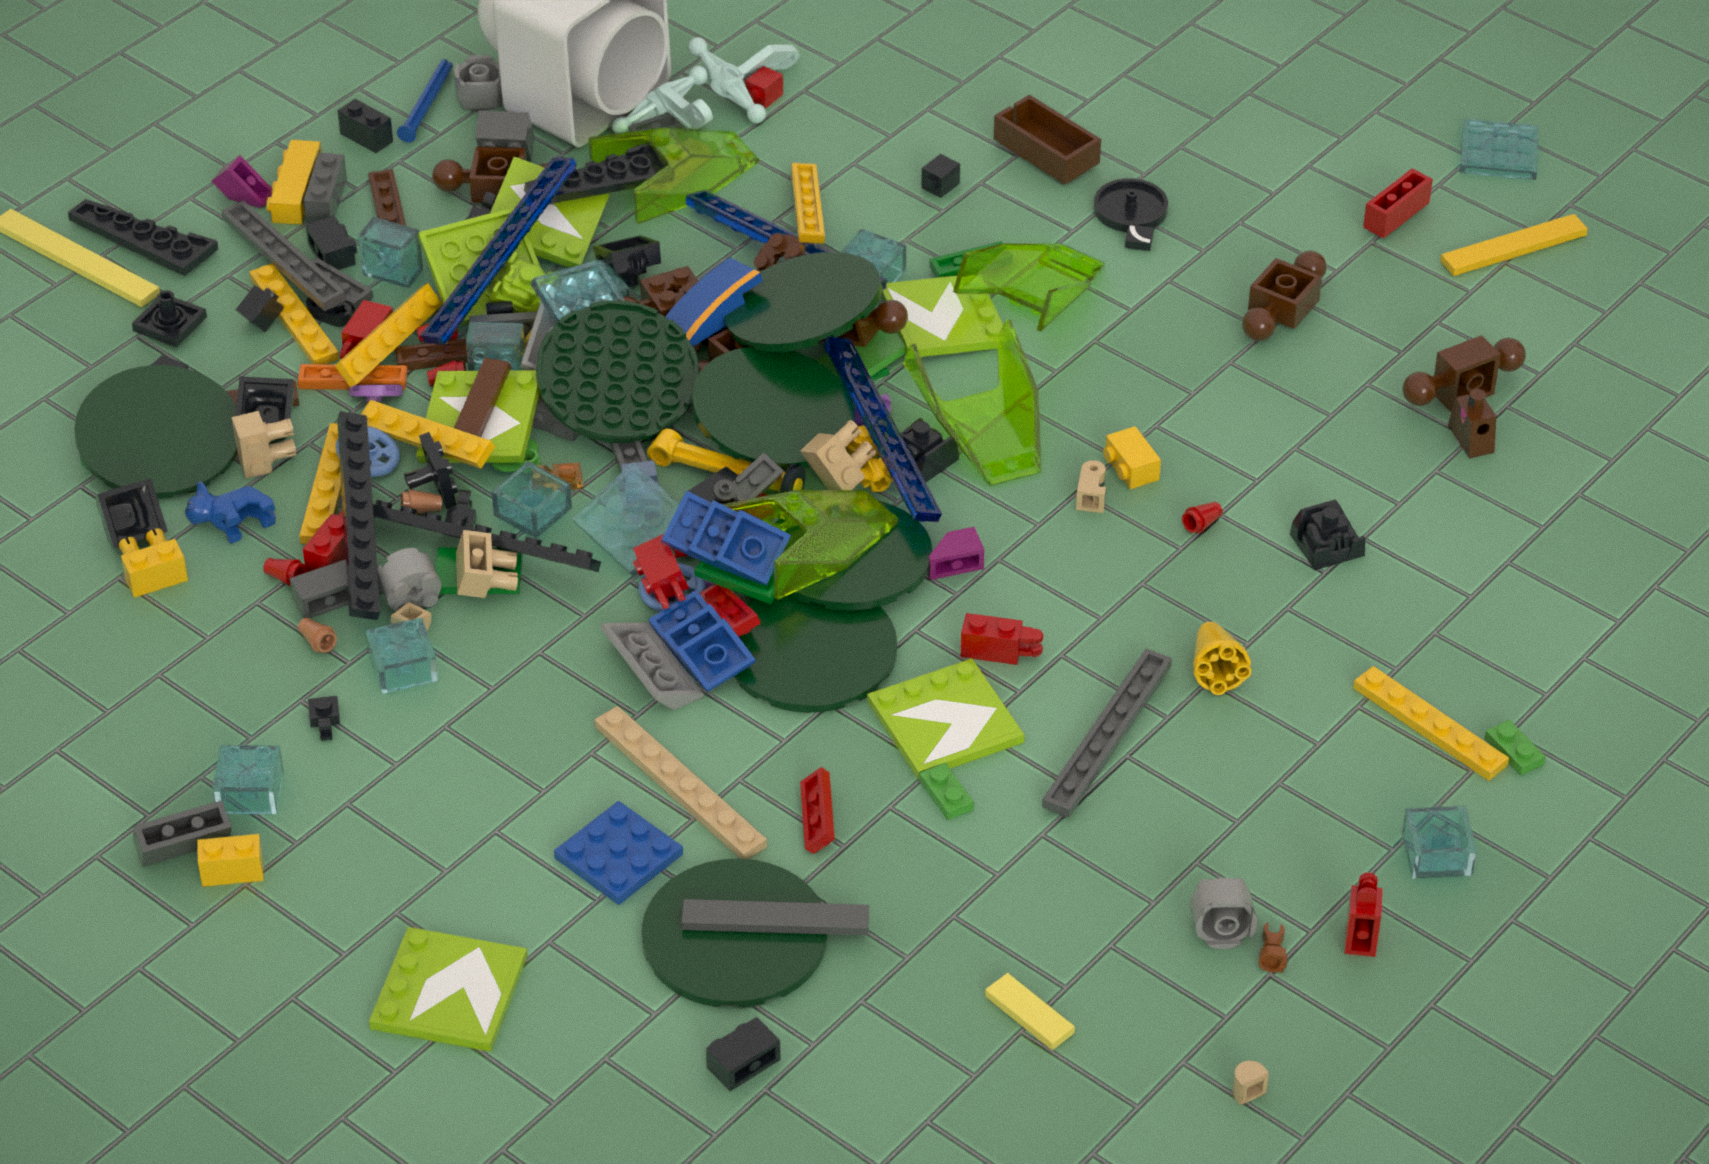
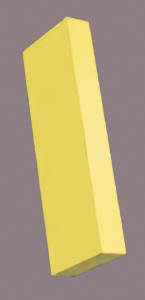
M1009 973L985 989L986 998L1051 1050H1054L1075 1033V1026Z

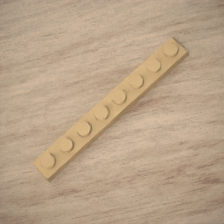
M616 706L594 719L595 728L740 859H750L767 848V839L620 707Z

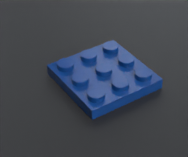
M617 801L554 850V858L618 905L683 855L682 845L620 801Z

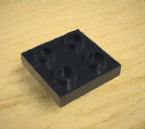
M165 290L161 291L160 295H157V299L132 323L134 332L178 347L207 318V312L205 308L175 298L172 291Z
M430 432L419 435L427 466L403 473L408 488L413 489L433 481L446 509L456 506L454 494L458 493V489L453 477L449 478V475L453 474V470L448 458H442L444 452L439 440L434 442Z

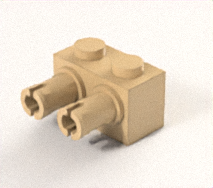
M259 411L232 417L237 456L246 479L272 473L271 464H273V461L297 456L293 439L269 444L270 441L278 438L294 436L290 418L266 424L262 421Z
M848 420L835 435L817 434L800 451L830 493L847 495L865 478L860 468L876 455L875 449H872V445L866 441H863L851 455L848 454L845 447L861 434L860 428L855 430L858 426L851 420Z
M463 530L456 551L457 595L485 598L490 588L515 591L518 583V574L516 572L493 570L492 567L514 570L517 562V552L492 549L491 533Z

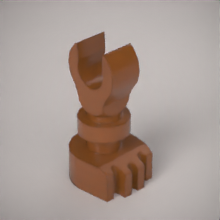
M1266 923L1263 927L1262 938L1264 944L1259 953V966L1267 972H1284V968L1287 967L1288 957L1286 949L1281 945L1284 940L1285 928L1281 924L1280 931L1272 933L1268 930L1269 926Z

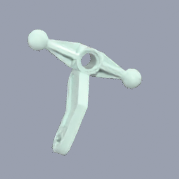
M700 37L693 38L688 44L689 52L693 56H700L710 76L711 88L720 96L726 97L746 109L749 121L756 124L761 123L765 119L766 110L762 105L754 104L746 88L745 80L762 66L772 70L787 69L795 64L800 56L799 51L791 44L768 45L741 66L736 67L707 51V43Z
M695 66L690 70L688 77L660 85L647 94L646 98L627 117H616L612 123L613 132L619 136L627 135L629 125L660 116L666 112L670 113L691 132L706 125L713 119L709 106L701 99L688 103L683 97L694 84L702 85L707 81V70L702 66Z

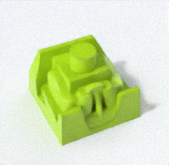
M514 251L488 301L492 303L512 301L513 313L537 312L545 287L554 290L558 284L559 276L551 271L545 274L539 266L518 258V253Z

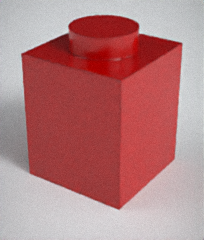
M762 66L745 80L746 88L754 104H760L765 109L783 95V74L768 67Z

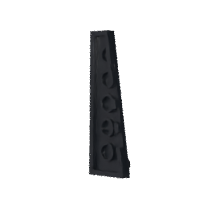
M649 142L627 149L626 154L620 156L612 154L606 156L604 161L595 163L594 160L587 162L585 167L580 169L572 167L559 173H553L525 182L524 192L533 206L537 207L673 181L674 172L654 142Z
M84 199L68 212L70 221L183 276L187 275L219 249L218 241L191 232L188 235L179 233L176 227L169 225L166 228L160 227L153 220H138L131 213L119 211Z

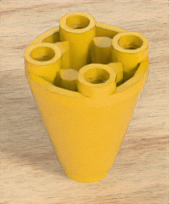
M1206 622L1200 626L1196 637L1193 673L1198 684L1203 688L1210 690L1214 695H1222L1226 691L1238 687L1250 677L1252 673L1251 660L1246 649L1222 626L1215 622Z

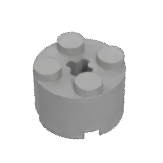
M486 55L470 56L465 58V63L462 65L458 63L455 66L456 96L463 109H497L501 106L502 91L499 64L494 62L493 57Z
M416 548L402 549L387 557L388 562L383 567L380 564L377 568L380 588L388 605L395 612L408 602L418 607H432L438 602L441 580L426 552L424 554L420 553Z
M1203 879L1197 884V889L1190 900V909L1196 933L1200 940L1202 938L1208 946L1215 949H1230L1241 945L1242 939L1248 935L1250 938L1255 933L1258 925L1251 893L1243 879Z

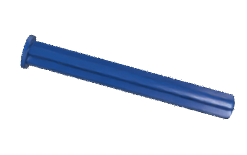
M447 59L441 60L406 122L397 129V136L403 142L411 143L415 140L416 130L453 68L452 62H448Z

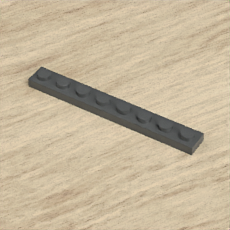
M244 200L221 211L223 219L322 310L326 311L347 300L345 291Z
M1149 649L1144 650L1043 797V808L1065 817H1070L1171 668L1172 658Z

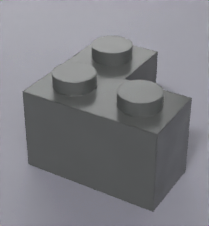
M478 110L475 137L478 147L526 148L527 161L532 162L534 131L529 112Z

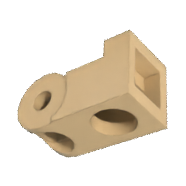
M1093 460L1087 461L1082 465L1077 489L1076 510L1104 513L1106 468L1103 463Z

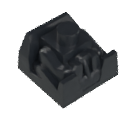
M642 235L593 246L596 261L605 275L613 274L624 278L625 286L639 285V275L647 273V267L661 264L660 242Z
M239 376L236 416L259 411L262 421L266 424L288 418L291 420L293 397L296 389L294 379Z
M919 418L903 432H900L897 439L893 436L884 442L882 460L889 462L891 466L922 486L959 460V448L951 436L943 440L942 434L938 430L930 428L928 423Z
M151 478L96 495V505L108 542L112 548L119 547L120 541L124 538L128 544V537H133L136 541L146 539V534L151 530L155 536L157 535L155 529H161L163 533L168 532Z
M1336 499L1300 509L1292 522L1290 536L1314 570L1365 556V537L1357 535Z

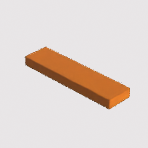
M300 365L297 381L298 389L349 390L350 386L335 365ZM377 365L356 385H401L403 390H405L408 368L406 365Z

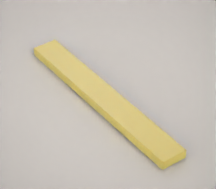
M9 209L0 216L1 233L140 307H144L156 298L158 294L160 295L158 286L13 209Z

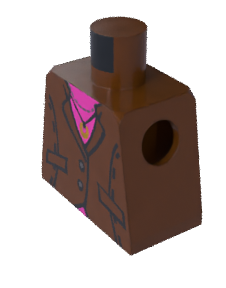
M1473 389L1470 391V394L1459 396L1455 399L1448 422L1449 428L1469 459L1494 453L1496 436V415L1486 401V393L1481 389Z

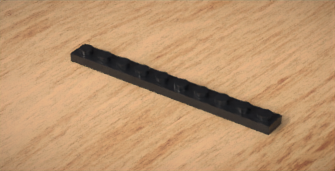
M340 411L337 424L349 616L378 620L380 602L367 415Z
M340 496L338 507L343 508L342 496ZM376 500V503L373 504V514L376 518L461 538L463 530L491 533L492 528L478 524L475 525L474 529L466 527L467 522L451 518L449 523L441 521V515L426 512L425 517L416 515V509L401 506L400 511L392 509V503ZM501 530L500 535L491 533L493 547L599 573L601 561L593 559V553L577 549L576 554L567 552L568 547L551 543L549 548L541 546L542 540L526 537L525 541L516 540L517 534Z

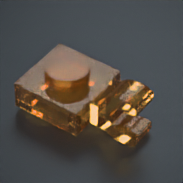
M580 462L552 464L553 470L545 465L534 466L535 476H541L534 477L535 487L537 488L554 485L555 491L583 489Z

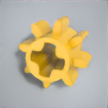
M872 458L861 468V472L865 476L861 483L864 488L869 487L871 492L884 491L894 481L891 475L894 472L889 462L884 463L882 458Z

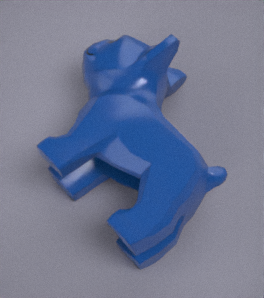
M198 482L196 495L188 500L185 509V515L192 524L211 522L216 528L226 533L230 544L242 539V534L237 526L248 516L259 519L263 528L274 525L276 521V516L273 512L275 510L273 500L251 486L215 496L207 490L204 483Z

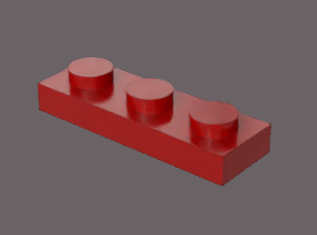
M713 584L699 593L708 605L711 604L721 619L727 621L738 637L750 632L752 628L761 624L758 615L730 589Z
M820 767L800 782L805 849L812 854H815L835 840L830 772L823 767Z

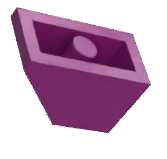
M241 155L226 164L211 180L229 200L236 202L244 200L250 206L261 208L267 202L268 197L272 196V187Z
M975 527L950 531L945 534L929 555L928 577L930 580L984 569L985 549Z

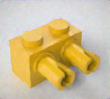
M155 529L156 536L152 530L146 534L150 547L139 549L137 541L133 537H128L130 544L127 543L125 538L119 543V548L123 553L121 560L125 580L134 598L188 581L184 555L176 539L167 541L161 529Z

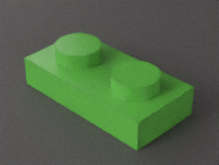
M1510 720L1486 730L1484 739L1492 747L1509 757L1508 763L1520 776L1544 765L1546 756Z
M946 763L919 773L920 783L947 820L974 810V801Z

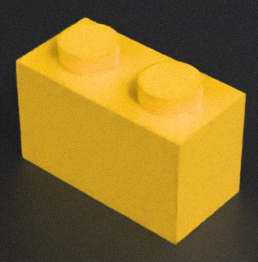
M1136 426L1106 435V446L1103 449L1104 458L1107 463L1112 464L1119 479L1124 480L1130 489L1160 480L1161 459Z
M259 834L198 840V866L202 887L264 881L263 854Z

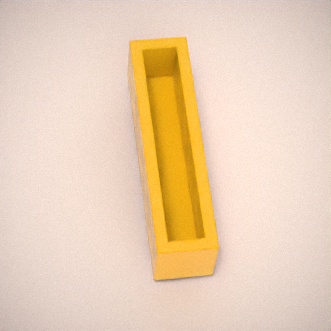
M290 140L288 149L283 152V164L278 166V179L273 182L272 197L267 199V212H271L272 223L303 224L305 218L304 198L318 155L322 153L321 142Z

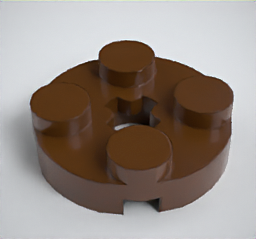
M775 233L760 249L754 259V266L757 268V271L761 272L777 264L782 256L785 260L805 255V247L794 236Z

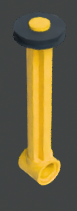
M663 429L647 450L650 460H654V463L661 467L669 466L671 462H680L714 473L724 467H728L737 475H740L753 463L742 459L737 460L722 453L684 443L680 434L672 429ZM792 464L768 489L779 491L780 500L783 504L795 505L804 489L806 480L805 468Z

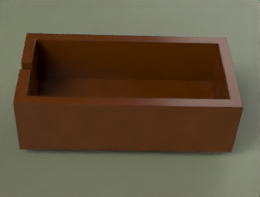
M1030 94L1014 103L1013 107L1009 106L994 115L993 139L1063 184L1069 183L1100 163L1101 138Z

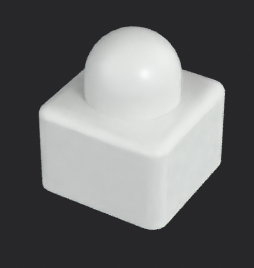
M479 0L478 20L481 31L488 43L498 52L502 101L507 112H529L532 125L576 147H582L612 126L613 120L616 117H624L646 98L647 94L669 81L671 59L667 0Z

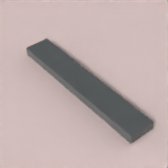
M684 899L682 913V930L868 935L869 905Z

